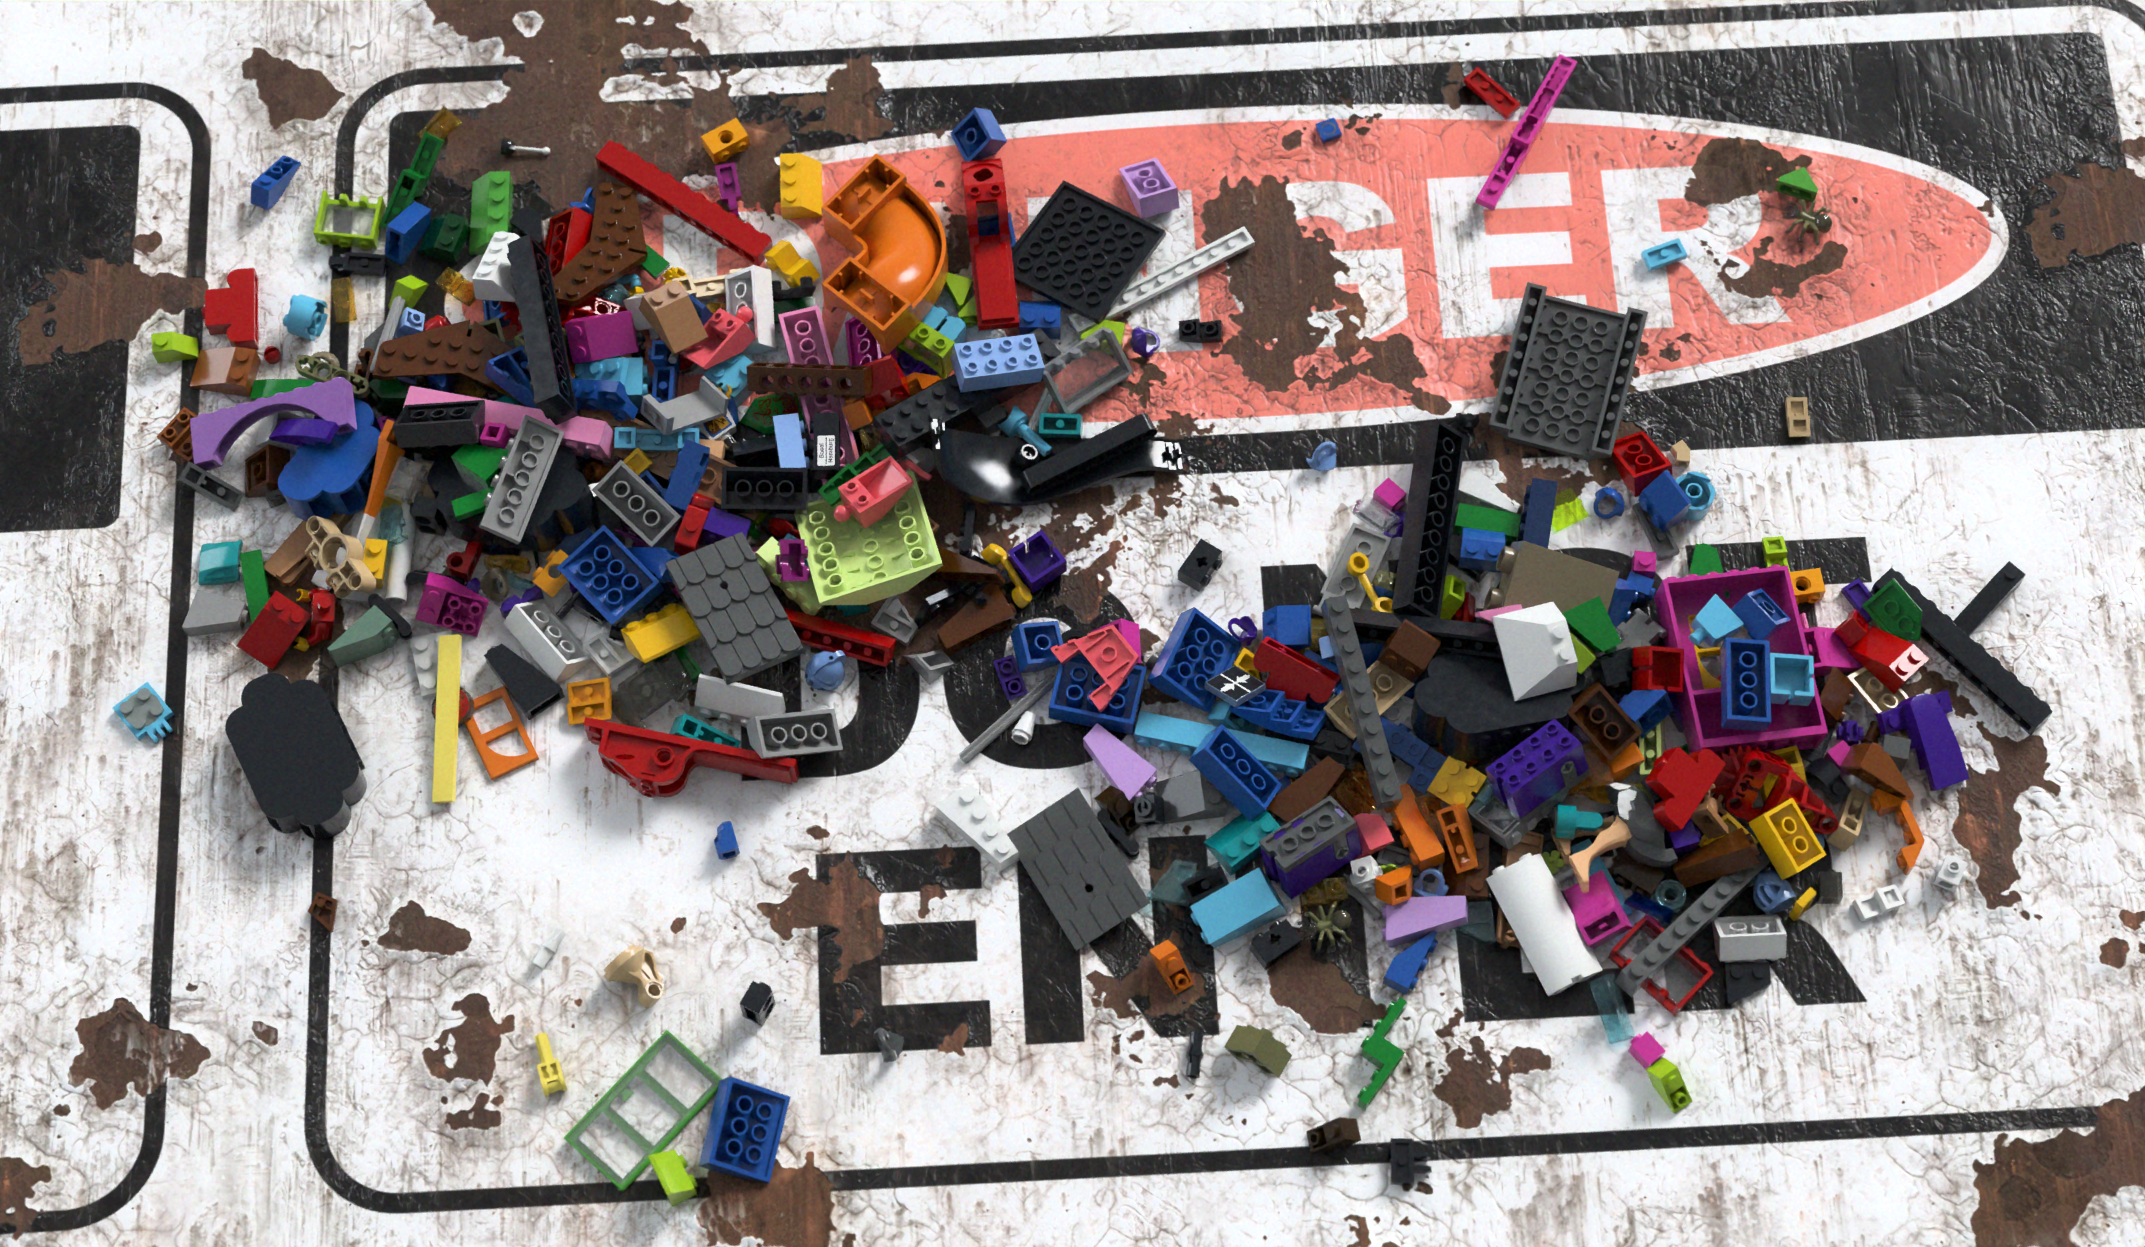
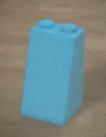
M1259 867L1190 906L1193 911L1190 914L1196 926L1200 924L1203 930L1200 933L1206 945L1210 944L1214 948L1288 914L1269 877Z

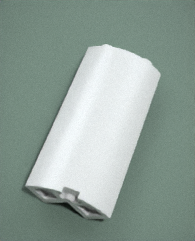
M1531 853L1525 854L1519 858L1518 862L1506 868L1500 866L1492 871L1493 875L1486 880L1548 996L1558 994L1575 983L1586 981L1603 970L1591 947L1587 945L1574 915L1541 854L1533 856Z

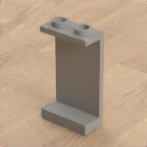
M702 376L699 390L663 403H659L650 394L643 396L641 414L666 436L725 416L727 414L729 398L705 376Z

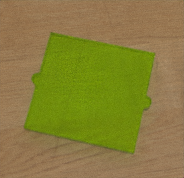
M1571 487L1556 494L1552 526L1556 532L1588 517V513L1581 504L1582 500L1577 498Z

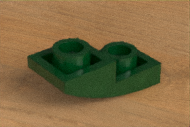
M814 297L789 299L773 303L774 324H780L779 314L816 306Z

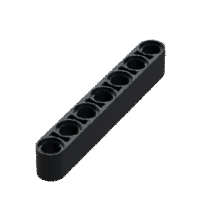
M1139 414L1024 470L1019 475V479L1029 496L1038 495L1151 440L1156 436L1157 430L1148 414Z

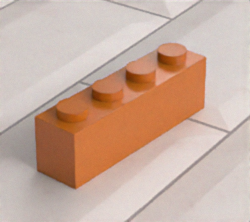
M1408 783L1400 785L1403 799L1398 806L1384 808L1386 813H1390L1394 829L1399 830L1402 845L1404 848L1408 847L1411 852L1409 856L1414 866L1417 865L1420 872L1445 863V851Z

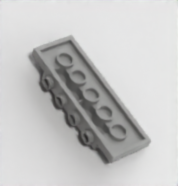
M525 414L515 438H510L505 449L509 452L507 457L502 456L498 468L501 469L500 474H495L490 485L494 489L492 493H487L483 504L486 505L479 528L513 543L519 544L521 542L564 431Z

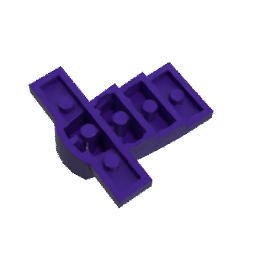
M1948 690L1932 695L1926 693L1908 697L1901 701L1897 707L1876 714L1881 735H1887L1906 728L1907 737L1911 739L1910 749L1916 750L1920 770H1926L1930 791H1936L1969 779L1958 741L1945 715L1953 711Z

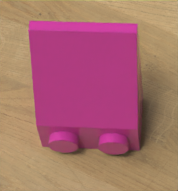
M631 310L575 318L565 323L573 364L639 351Z

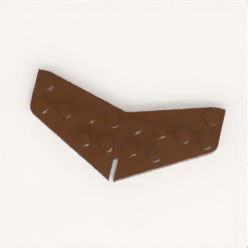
M601 181L597 190L590 242L553 278L558 304L578 306L646 261V257H648L636 191L633 188Z
M470 320L388 340L379 347L373 379L384 381L394 380L395 377L455 375L475 380L517 400L484 375L487 361L512 350V348L475 320L471 337H467Z

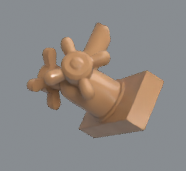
M1714 784L1711 785L1702 802L1699 803L1690 817L1708 840L1727 835L1729 827L1718 815L1719 812L1723 815L1727 814L1721 803L1724 800V796L1719 795L1717 800L1710 796V790L1716 787Z

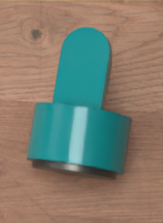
M1557 805L1554 809L1553 835H1555V838L1574 839L1575 830L1596 831L1603 824V818L1599 813L1577 811L1576 806Z

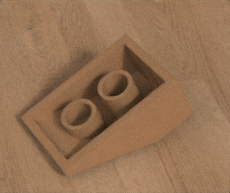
M677 279L642 296L639 306L640 312L673 355H677L708 339V335L688 293Z

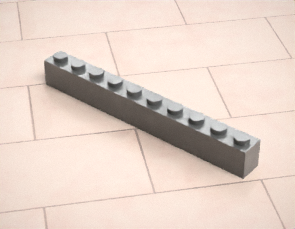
M1346 595L1325 599L1321 610L1376 808L1380 810L1398 806L1403 797Z
M1760 842L1756 844L1760 853L1756 857L1760 864L1722 876L1620 972L1615 982L1631 997L1636 994L1755 881V877L1759 873L1766 871L1772 865Z

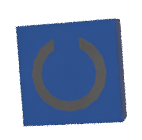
M1335 118L1315 124L1322 143L1341 138L1342 136Z

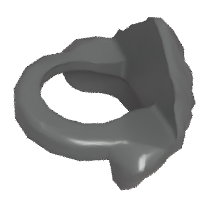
M878 1028L873 1033V1037L877 1040L878 1046L882 1050L883 1062L897 1060L903 1051L904 1037L886 1031L883 1028Z

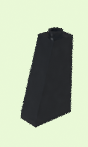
M505 645L493 646L484 655L489 667L528 720H531L565 697L560 685Z

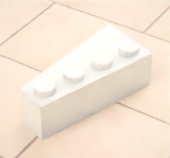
M972 783L935 805L936 815L948 823L949 827L955 832L957 831L965 838L966 842L974 846L1000 872L1019 861L1018 850Z

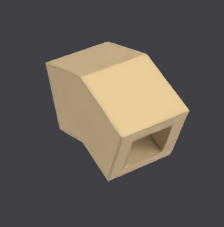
M1681 440L1671 447L1670 452L1675 457V466L1688 467L1690 463V449Z

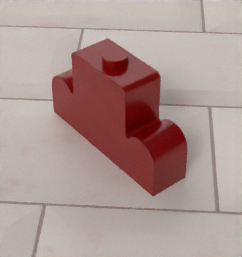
M255 268L232 270L227 275V283L230 288L208 289L205 291V307H202V317L205 319V325L210 335L227 334L232 347L259 350L258 275Z
M695 493L691 505L689 504L674 541L673 551L677 552L680 556L699 549L703 527L710 509L716 506L715 499Z
M1268 636L1261 641L1253 658V665L1259 672H1270L1265 683L1266 689L1285 691L1286 699L1306 701L1307 703L1311 696L1315 702L1324 703L1333 696L1341 681L1339 674Z
M1680 747L1665 750L1662 756L1655 760L1653 763L1654 768L1645 780L1646 784L1663 799V801L1657 802L1653 808L1655 819L1670 833L1682 830L1726 763L1710 749L1695 751L1689 755Z

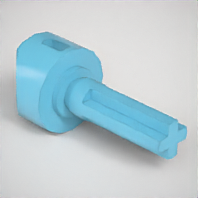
M1013 406L1009 417L1003 423L998 424V427L1009 437L1019 434L1026 442L1035 446L1044 457L1049 455L1053 448L1026 425L1029 417L1017 406Z

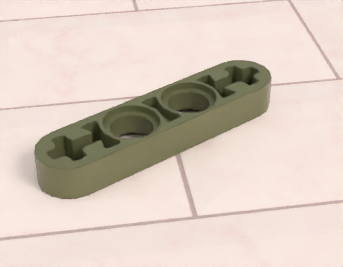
M301 355L295 361L297 372L306 378L323 383L331 381L335 377L345 376L348 378L347 381L351 384L352 381L354 383L352 385L354 397L361 399L370 394L369 382L361 376L309 355ZM308 362L310 367L305 366L302 369L301 365H306V363ZM320 370H329V374L327 376H318ZM364 385V389L357 390L356 386L361 387Z

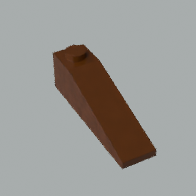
M937 547L943 566L927 577L933 581L1005 583V579L996 569L944 547Z

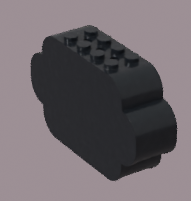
M561 445L558 447L519 544L479 528L485 512L457 521L451 501L485 488L457 470L451 458L456 451L448 452L438 457L427 476L428 484L437 499V507L453 536L466 542L475 541L485 545L492 544L504 548H517L522 551L547 552L559 546L566 534L572 535L584 531L592 523L597 511V503L573 451Z
M1462 653L1442 654L1430 661L1426 679L1420 681L1415 688L1410 718L1414 733L1420 740L1433 745L1441 744L1445 753L1456 760L1471 761L1493 756H1503L1554 718L1568 730L1569 722L1572 718L1567 712L1576 698L1583 692L1585 677L1583 672L1580 674L1577 671L1576 686L1514 701L1503 658Z
M268 673L253 679L242 691L241 702L243 706L237 708L229 715L225 724V730L261 810L266 815L270 825L281 833H294L302 829L304 834L315 840H325L341 833L350 823V806L363 798L367 782L362 772L366 768L332 697H326L322 687L312 680H298L290 683L285 676L278 673Z

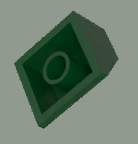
M451 213L433 217L418 254L457 264L470 233L468 219Z
M396 378L384 381L373 379L369 382L371 388L369 396L374 401L372 403L379 412L383 411L387 416H399L403 410L408 390Z

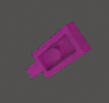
M735 162L717 165L715 169L722 204L728 203L730 212L739 216L736 201L742 200Z

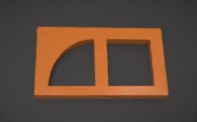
M504 686L469 701V710L462 720L491 780H495L539 759ZM503 698L513 721L481 734L471 712ZM518 730L528 753L518 756H504L491 750L487 744Z

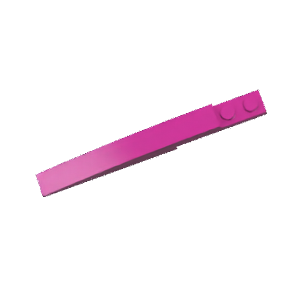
M1561 54L1558 55L1511 135L1507 147L1482 187L1475 203L1494 211L1536 141L1574 71L1577 61Z

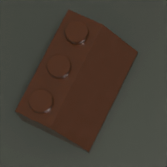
M1593 682L1584 690L1567 712L1610 762L1642 733L1638 726L1599 683Z
M1473 833L1478 867L1459 874L1456 872L1446 840L1444 839L1445 863H1443L1442 875L1445 879V885L1449 887L1445 896H1466L1468 904L1486 905L1488 898V882L1486 879L1488 878L1489 834Z

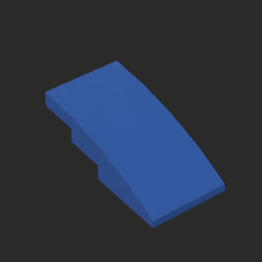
M1266 689L1236 708L1232 705L1229 707L1232 713L1256 725L1288 736L1308 740L1315 738L1327 720L1325 711L1306 709V701L1286 699L1285 691Z

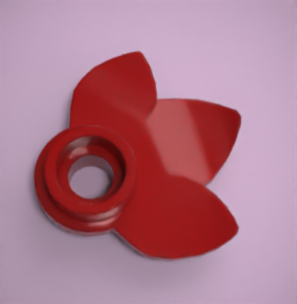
M771 518L769 520L768 529L773 535L784 539L789 533L801 539L799 531L794 529L793 525L781 518Z

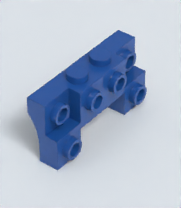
M652 340V348L648 350L649 360H652L654 365V374L651 376L652 394L650 395L659 403H663L678 397L680 355H678L676 363L671 364L668 361L671 351L662 340Z
M572 379L578 414L580 410L609 411L613 418L618 421L635 419L638 408L630 401L625 386L620 381Z
M1380 716L1390 754L1414 768L1406 783L1426 795L1428 787L1447 757L1431 748L1428 743L1410 734L1411 729L1404 724L1399 723V725H1396ZM1356 739L1352 749L1361 753L1358 740Z

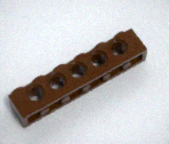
M753 362L746 367L748 391H755L759 395L775 392V395L794 393L795 396H805L807 393L814 394L815 397L833 394V397L836 398L845 397L846 395H853V398H864L873 391L871 366ZM768 375L772 377L773 383L768 380ZM787 376L792 378L793 384L788 381ZM807 377L812 380V385L808 383ZM826 377L832 381V386L827 383ZM846 378L851 381L852 386L846 383Z

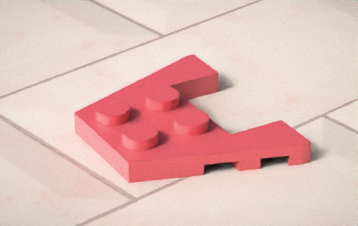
M1114 625L1088 633V636L1077 640H1069L1066 644L1050 648L1062 665L1081 652L1105 681L1103 685L1088 695L1100 712L1104 711L1140 659L1139 655Z

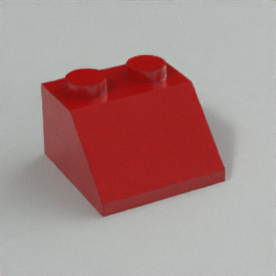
M891 354L861 365L871 366L873 391L864 397L872 411L910 397L906 376Z

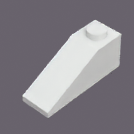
M1467 469L1459 486L1457 499L1474 506L1517 514L1518 509L1487 476H1484L1477 470Z

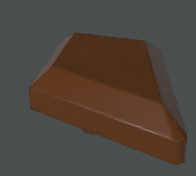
M317 892L308 909V913L331 933L334 930L338 900Z

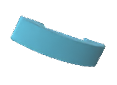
M615 427L614 449L634 451L640 447L644 452L682 451L686 439L699 444V428H687L665 436L658 429Z

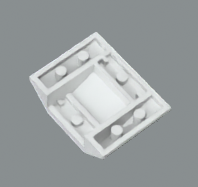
M1554 602L1492 617L1514 701L1576 686L1578 661L1567 621Z

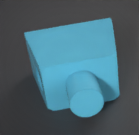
M1715 594L1691 623V628L1694 632L1689 635V639L1696 646L1705 641L1710 647H1713L1723 642L1726 638L1737 634L1744 623Z

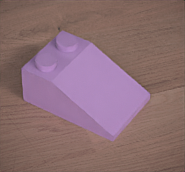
M1157 158L1119 168V173L1133 206L1141 219L1180 208L1177 186Z

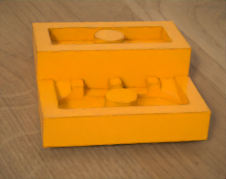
M609 677L567 683L569 725L582 724L585 717L598 720L611 719L612 692Z

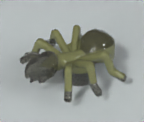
M1797 199V203L1802 205V212H1800L1795 202L1788 201L1787 204L1789 206L1784 208L1786 212L1782 213L1785 215L1782 216V219L1791 220L1797 218L1800 220L1794 221L1790 228L1785 231V234L1788 235L1797 224L1802 223V231L1798 242H1802L1805 232L1809 234L1814 233L1815 244L1819 245L1818 231L1827 233L1832 227L1831 217L1825 214L1830 213L1831 209H1826L1824 206L1814 212L1813 209L1816 201L1813 200L1807 213L1805 200Z
M1333 901L1326 916L1322 906L1319 903H1315L1322 921L1312 912H1301V915L1311 917L1316 922V925L1309 923L1307 920L1297 923L1298 925L1306 924L1301 926L1298 933H1304L1300 936L1301 938H1307L1304 942L1313 940L1316 932H1320L1315 951L1317 954L1320 953L1323 936L1329 937L1332 952H1336L1333 936L1337 933L1346 942L1352 943V940L1343 931L1349 928L1351 916L1344 910L1336 911L1333 914L1337 901Z

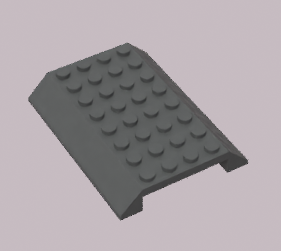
M1527 282L1488 426L1507 441L1586 461L1611 457L1648 312L1628 307L1625 315L1546 295V286Z

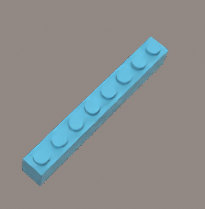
M1140 711L1134 738L1135 742L1143 747L1155 746L1163 751L1175 750L1180 751L1183 755L1191 756L1204 737L1217 726ZM1228 729L1270 773L1282 772L1290 777L1304 775L1309 756V745Z

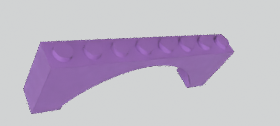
M335 377L331 381L316 382L309 387H298L290 392L276 393L272 397L257 398L250 403H239L235 407L220 408L216 412L209 414H199L198 417L190 419L194 464L205 471L222 467V461L227 452L246 429L264 417L278 412L302 411L314 414L326 421L336 422L339 426L336 432L337 435L356 431L353 386L344 377Z

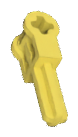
M538 1033L534 1039L541 1064L537 1065L544 1095L548 1097L550 1093L556 1091H567L559 1059H554L548 1035L546 1033Z

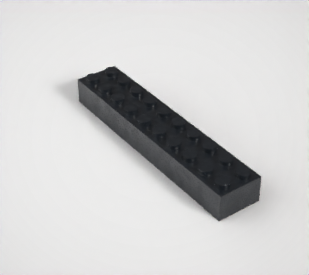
M528 234L507 244L509 251L507 258L511 263L510 274L514 279L512 287L517 296L515 303L520 312L518 320L523 329L521 336L526 346L524 353L528 358L529 364H527V369L532 379L530 380V386L534 391L533 402L537 408L543 411L547 419H551L555 425H558L578 416V410L549 256Z
M1041 328L1029 333H1034L1044 365L1062 354ZM1057 370L1056 372L1051 374V376L1060 372L1061 370ZM953 374L875 416L871 431L895 461L932 441L928 426L932 419H937L939 425L945 423L946 428L955 429L992 409L997 404L1007 401L1040 382L961 392L956 375Z
M1437 418L1419 425L1391 611L1403 615L1440 619L1466 436Z

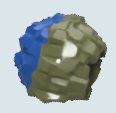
M1379 570L1375 574L1372 586L1379 598L1388 597L1393 600L1397 574L1384 570Z

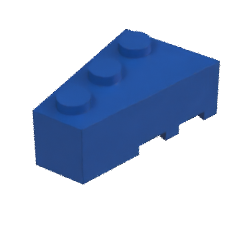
M523 345L487 361L485 376L526 407L540 409L533 402L534 391L530 386V380L532 379L527 369V364L529 363L524 353L525 347Z
M686 439L682 451L678 454L675 470L672 469L668 479L670 482L667 489L664 488L661 498L670 507L683 516L688 505H691L710 462V448Z

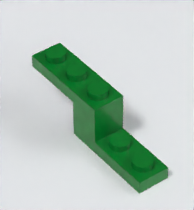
M424 132L410 168L403 169L399 176L380 226L387 229V225L413 203L415 196H422L445 140Z
M1401 997L1396 1003L1394 1001L1390 1003L1385 1011L1388 1013L1384 1020L1380 1018L1373 1028L1374 1034L1371 1038L1367 1036L1360 1046L1363 1048L1361 1056L1378 1067L1370 1078L1372 1083L1368 1088L1364 1086L1357 1096L1359 1098L1358 1107L1366 1111L1404 1056V1051L1385 1039L1406 1009L1407 1001Z

